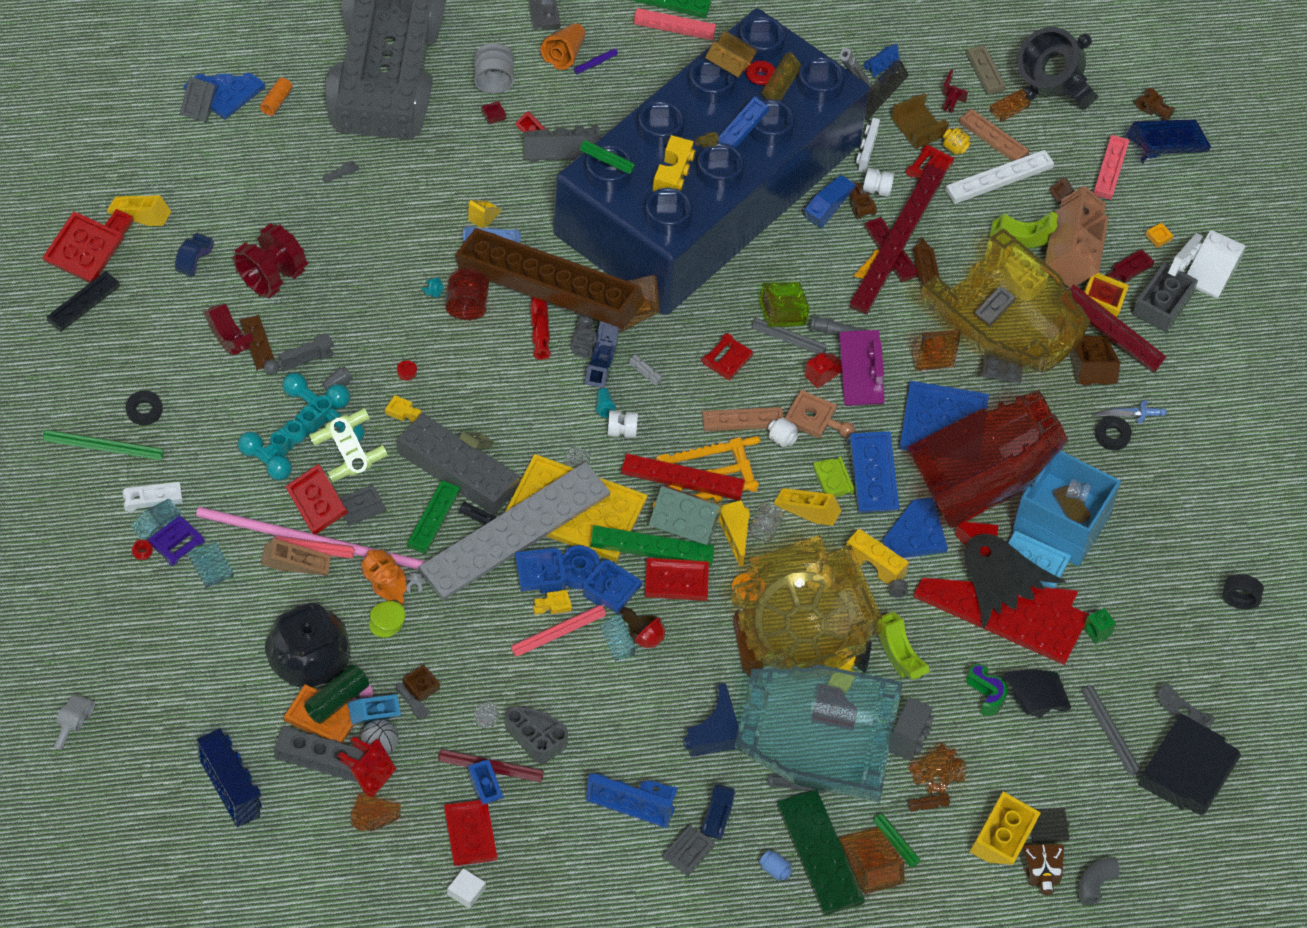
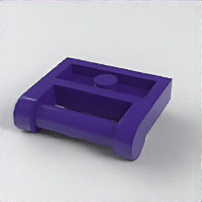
M178 516L151 536L148 542L173 567L181 557L197 545L201 546L205 543V540L183 517ZM190 536L192 540L173 554L170 552L171 549Z

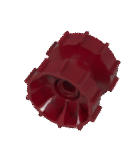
M272 223L260 230L261 234L257 240L261 249L256 244L252 245L245 242L234 250L235 254L231 257L234 260L236 272L239 273L246 286L257 293L259 297L263 296L269 299L280 291L279 287L283 284L279 272L283 274V277L287 276L295 279L305 271L304 268L309 264L306 261L304 249L294 238V235L284 229L281 224L273 225Z

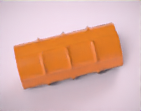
M279 78L260 104L261 111L269 116H273L281 104L284 103L286 97H288L293 87L292 83L285 78Z

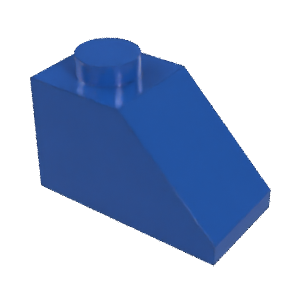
M489 759L468 766L470 782L482 805L503 798Z

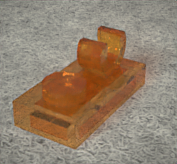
M1020 89L990 105L989 111L1000 122H1003L1028 108L1031 102L1025 98L1026 93Z

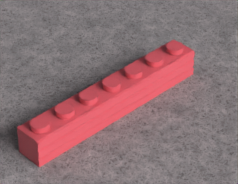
M637 8L634 17L635 25L707 40H713L716 31V24Z

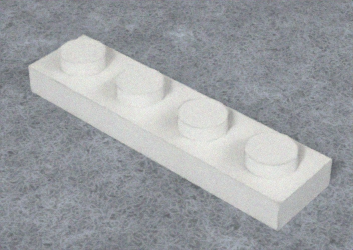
M1196 233L1176 255L1168 272L1169 274L1176 276L1179 271H1184L1185 267L1189 265L1202 245L1200 243L1203 238L1202 235Z

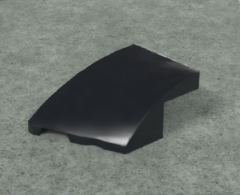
M1022 670L1007 672L1001 675L1002 680H1007L1014 689L1012 694L1019 701L1027 715L1041 718L1052 709L1067 712L1071 709L1070 702L1057 672Z

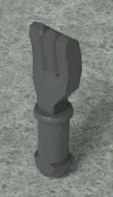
M354 161L346 162L342 165L341 169L337 168L333 172L326 173L323 176V181L329 183L338 177L341 178L343 175L359 171L360 168Z
M396 684L397 693H400L406 700V703L411 705V711L419 720L430 714V711L420 701L415 699V696L406 689L404 684Z

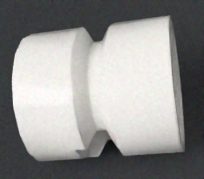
M868 168L863 192L873 194L877 191L878 195L889 197L894 173L884 171L880 174L879 170Z
M610 410L608 436L619 437L622 434L625 438L636 439L638 412L622 414L621 411Z

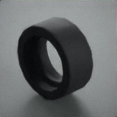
M1232 575L1225 580L1223 599L1232 607L1244 610L1253 609L1261 604L1264 586L1258 579L1250 575ZM1235 590L1247 591L1250 594L1240 593Z

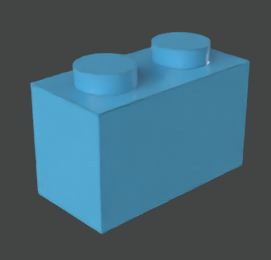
M397 694L364 698L348 703L351 724L365 723L376 719L388 720L401 715Z

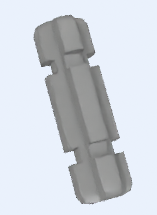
M635 354L629 359V364L634 368L637 367L636 370L645 378L650 379L652 384L658 385L662 381V376L658 372H654L655 370L644 360L641 361L638 355Z

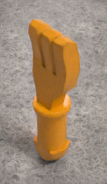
M880 250L873 252L872 256L866 260V263L854 274V277L864 279Z

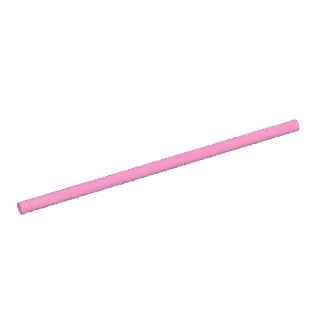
M198 507L196 517L275 536L353 546L355 549L354 555L366 557L368 550H378L203 507ZM387 552L396 560L395 563L400 566L419 570V566L427 562Z

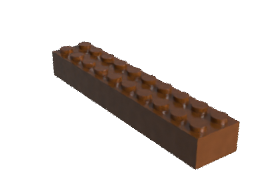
M478 228L472 232L455 254L460 271L621 329L627 326L644 303L640 285Z

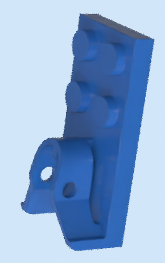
M891 432L851 433L847 440V445L850 444L858 513L898 511L900 508Z
M591 773L588 778L586 801L668 828L675 810L672 804L677 793V787L663 785L654 781H643L637 789L628 786L625 782L614 781L602 774L596 775ZM653 787H658L659 791H654Z

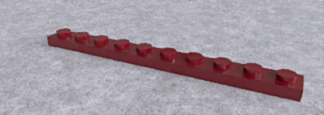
M928 164L851 300L850 308L868 315L942 183L946 171Z

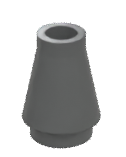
M345 366L339 367L322 382V385L327 391L334 384L349 385L353 378Z

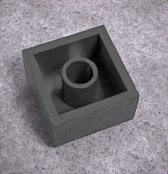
M909 697L893 730L888 752L909 761L913 760L915 754L919 756L923 747V741L925 738L927 739L931 731L930 726L934 719V716L931 715L932 706Z

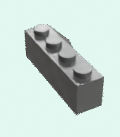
M598 124L591 125V129L575 126V129L571 131L565 128H557L551 133L548 129L524 131V158L532 162L539 161V159L557 161L558 158L574 161L583 153L580 150V146L584 140L594 144L601 138Z

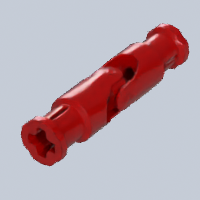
M531 296L532 342L535 345L533 356L538 360H544L551 356L548 345L550 343L548 303Z

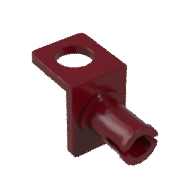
M953 69L950 70L942 93V95L947 96L942 109L947 112L949 107L948 113L954 111L957 101L966 103L968 91L950 85L953 78Z

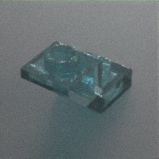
M167 499L144 511L131 525V528L141 540L148 541L159 527H165L182 513L171 499Z

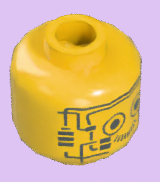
M955 127L953 130L949 128L943 135L945 139L943 146L954 155L959 153L962 155L971 145V142H969L970 136L960 127Z

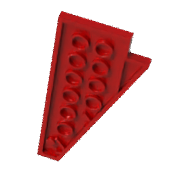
M922 578L914 593V598L983 628L979 601L973 582ZM1031 587L1034 600L1026 599L1017 594L1016 610L1011 609L1003 601L1000 614L993 608L990 619L984 628L985 630L1063 665L1069 659L1084 629L1087 616L1090 615L1072 606L1079 591L1055 588L1039 589Z

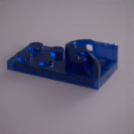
M1196 119L1134 121L1126 134L1128 139L1144 149L1145 153L1140 160L1142 164H1144L1147 158H1157L1161 154L1209 152L1211 148Z

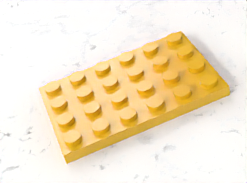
M534 454L506 511L575 468ZM599 477L610 491V496L554 530L546 537L570 546L582 545L589 547L598 556L617 563L622 552L590 547L592 527L595 525L632 532L648 495Z

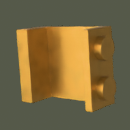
M725 30L719 41L713 42L705 58L735 76L740 77L751 64L758 49Z
M925 93L914 96L905 102L897 103L892 109V121L914 149L943 138L949 127V123L945 119L937 122L925 106L927 95Z

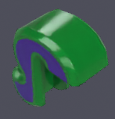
M974 664L968 670L967 685L988 697L982 705L980 714L985 716L994 715L1002 709L1008 694L1007 684L996 675H987L989 669L985 665Z

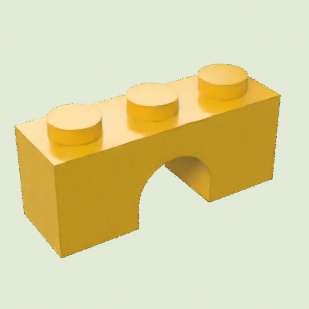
M671 135L665 149L664 162L673 166L659 165L654 177L653 191L667 187L682 191L684 185L683 177L688 175L690 169L689 161L693 162L696 150H693L694 141Z
M858 529L847 541L844 555L860 566L865 561L872 563L878 570V578L889 585L891 581H896V579L898 581L899 579L902 580L906 576L909 562L861 529Z

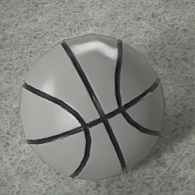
M376 719L370 721L363 728L361 741L371 745L375 739H379L389 755L398 744V731L389 721Z

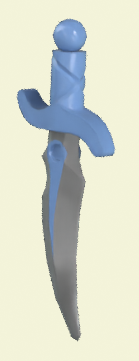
M1144 400L1141 402L1140 408H1109L1094 414L1092 417L1111 415L1131 417L1140 415L1137 423H1142L1146 416H1165L1167 411L1164 408H1146L1148 400Z

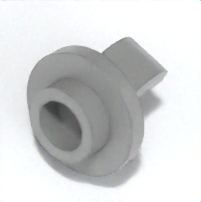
M410 573V577H405L406 581H410L407 584V592L411 591L412 585H418V593H422L423 587L420 582H426V579L422 578V574Z

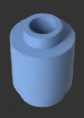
M768 850L759 862L762 869L777 881L787 880L793 871L791 869L792 864L776 851Z

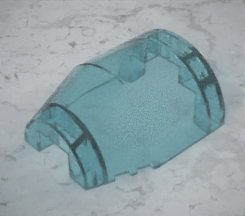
M812 665V668L798 669V666H793L792 669L778 670V668L752 669L735 748L793 785L880 802L886 774L887 757L903 682L823 665Z

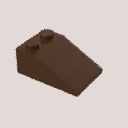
M1105 335L1075 336L1069 349L1074 375L1078 383L1082 385L1117 384L1120 361L1108 338Z

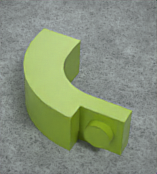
M1051 211L1036 222L1025 223L1017 221L1004 213L992 221L990 237L1005 245L1011 242L1016 243L1022 248L1042 246L1049 242L1050 233L1056 230L1058 214Z
M894 611L875 618L883 649L896 672L902 678L907 676L911 680L930 673L929 665L916 655L908 641L904 620Z

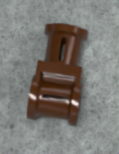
M1147 88L1144 95L1135 100V104L1140 111L1147 112L1150 115L1156 113L1166 122L1175 111L1173 106L1170 107L1163 102L1164 97L1160 96L1153 88Z
M853 182L856 184V187L850 193L855 218L859 220L862 216L876 215L877 209L874 200L870 198L868 193H863L861 183Z

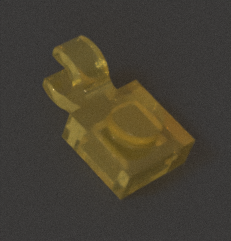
M714 131L695 138L696 146L702 145V148L707 146L709 148L715 147L719 141L718 133Z

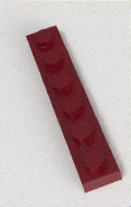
M1073 284L1061 299L1065 305L1151 372L1155 373L1166 359V355Z

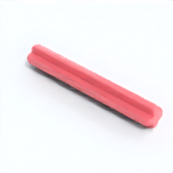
M283 536L274 537L275 539L331 556L353 558L355 553L353 546Z

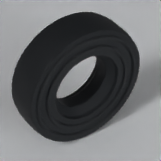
M138 391L132 394L126 402V414L135 424L150 425L155 423L162 415V401L157 394L151 391ZM140 403H149L152 409L148 413H140L136 410V407Z
M1108 416L1101 419L1095 430L1097 442L1108 450H1121L1125 448L1130 442L1132 435L1130 425L1124 419L1116 416ZM1115 428L1120 431L1121 436L1117 439L1107 436L1106 430Z

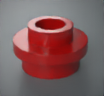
M138 540L132 546V555L138 560L148 559L153 553L152 545L146 540Z

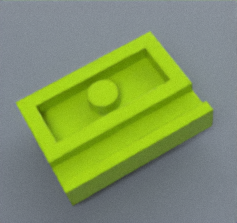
M841 456L838 459L833 460L832 458L813 463V469L823 493L834 494L835 497L844 496L846 493H854L853 484Z

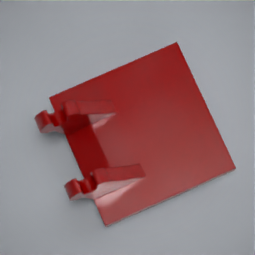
M353 737L350 742H353V746L364 752L365 755L360 761L347 756L343 752H340L337 757L342 758L340 762L351 768L350 771L366 797L371 800L395 772L396 767L379 739H375L370 745L357 737Z

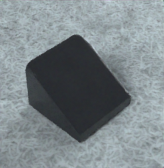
M870 641L855 656V666L864 673L867 671L872 646Z

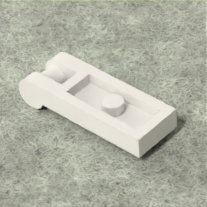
M180 482L125 488L122 491L123 498L125 499L124 510L127 512H132L139 508L182 503Z

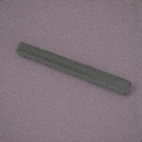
M1088 686L1084 688V697L1130 776L1138 774L1140 767L1094 687Z

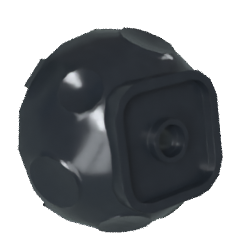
M316 603L296 606L284 612L275 620L265 642V652L270 667L282 680L287 681L289 685L299 688L305 684L314 687L328 683L347 667L350 659L351 646L345 624L333 612L324 609Z

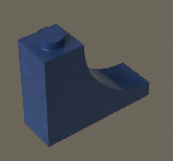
M726 683L717 686V706L711 716L699 725L687 728L686 737H683V744L685 750H689L690 757L738 749L741 746L742 737Z

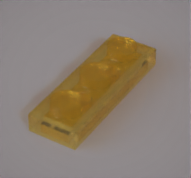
M792 52L784 55L761 92L767 100L781 101L798 74L801 64Z

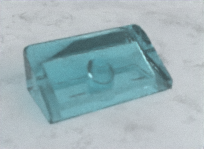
M621 614L600 625V629L615 661L635 655V645Z

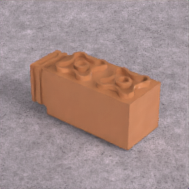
M1082 186L1061 199V208L1055 211L1058 214L1057 228L1053 233H1050L1044 267L1069 287L1073 284H1080L1100 271L1109 218L1104 213L1106 203L1086 186Z

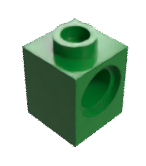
M1102 608L1087 616L1083 630L1096 645L1113 635L1116 622L1107 610Z

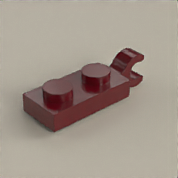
M1141 249L1115 264L1112 269L1113 272L1107 276L1126 283L1151 268L1155 261Z

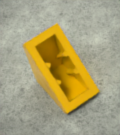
M470 200L468 220L480 228H486L500 214L502 209L487 200Z

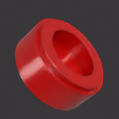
M409 360L400 362L397 365L398 377L405 381L414 379L417 375L416 364Z

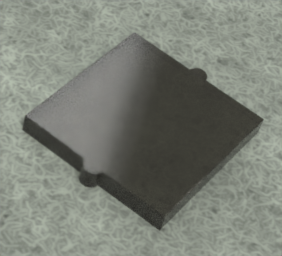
M1065 808L1035 809L1041 812L1030 832L1032 842H1066L1070 840L1068 832L1069 822H1067Z

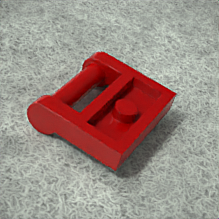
M925 145L916 161L906 169V174L911 178L916 177L920 179L928 164L947 172L954 163V158L930 145ZM931 156L932 158L924 167V169H919L920 166L927 159V157Z
M725 333L721 337V341L709 354H705L701 361L705 366L730 381L753 356V351L736 341L729 333ZM726 346L731 348L719 362L714 361Z

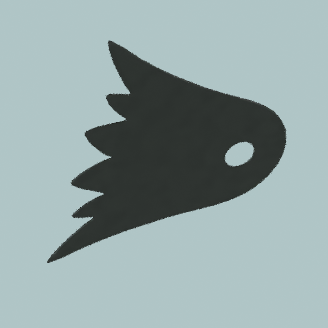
M979 534L971 538L966 544L964 558L978 597L983 629L990 619L993 608L998 614L1001 613L1002 601L1011 609L1016 610L1017 594L1026 599L1034 600V594L1030 585L1039 589H1045L1040 581L1066 583L1063 579L1030 561L998 536ZM981 547H989L991 555L983 557L979 552Z

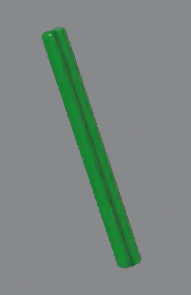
M47 429L43 434V440L46 442L155 460H162L164 450L157 447Z

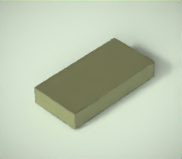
M462 432L459 438L475 449H491L494 444L493 440L480 432Z

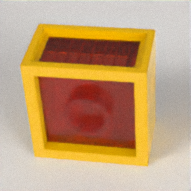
M1097 273L1089 278L1084 292L1117 317L1129 285Z

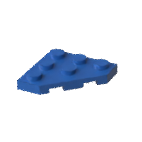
M243 73V76H232V74H216V76L205 77V74L194 76V78L217 85L211 110L224 120L265 88V83L252 73ZM188 82L184 84V90H185V91H186V87H187Z
M934 498L913 500L884 537L883 545L902 558L947 552L948 547Z

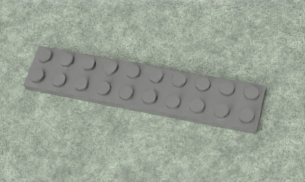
M585 462L419 566V571L442 601L515 556V552L523 551L610 496V491Z

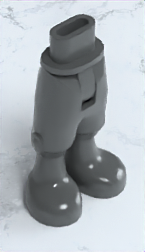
M580 314L571 343V350L580 358H589L593 354L591 344L597 341V334L591 329L595 319Z

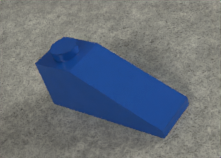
M842 175L837 177L820 191L804 209L806 219L822 229L855 189L856 184Z

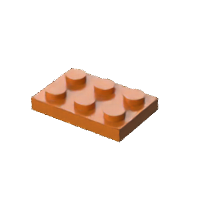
M305 684L284 715V721L310 734H316L327 740H337L343 744L355 725L351 724L348 704L322 724L316 723L306 712L304 702L315 695L318 690Z

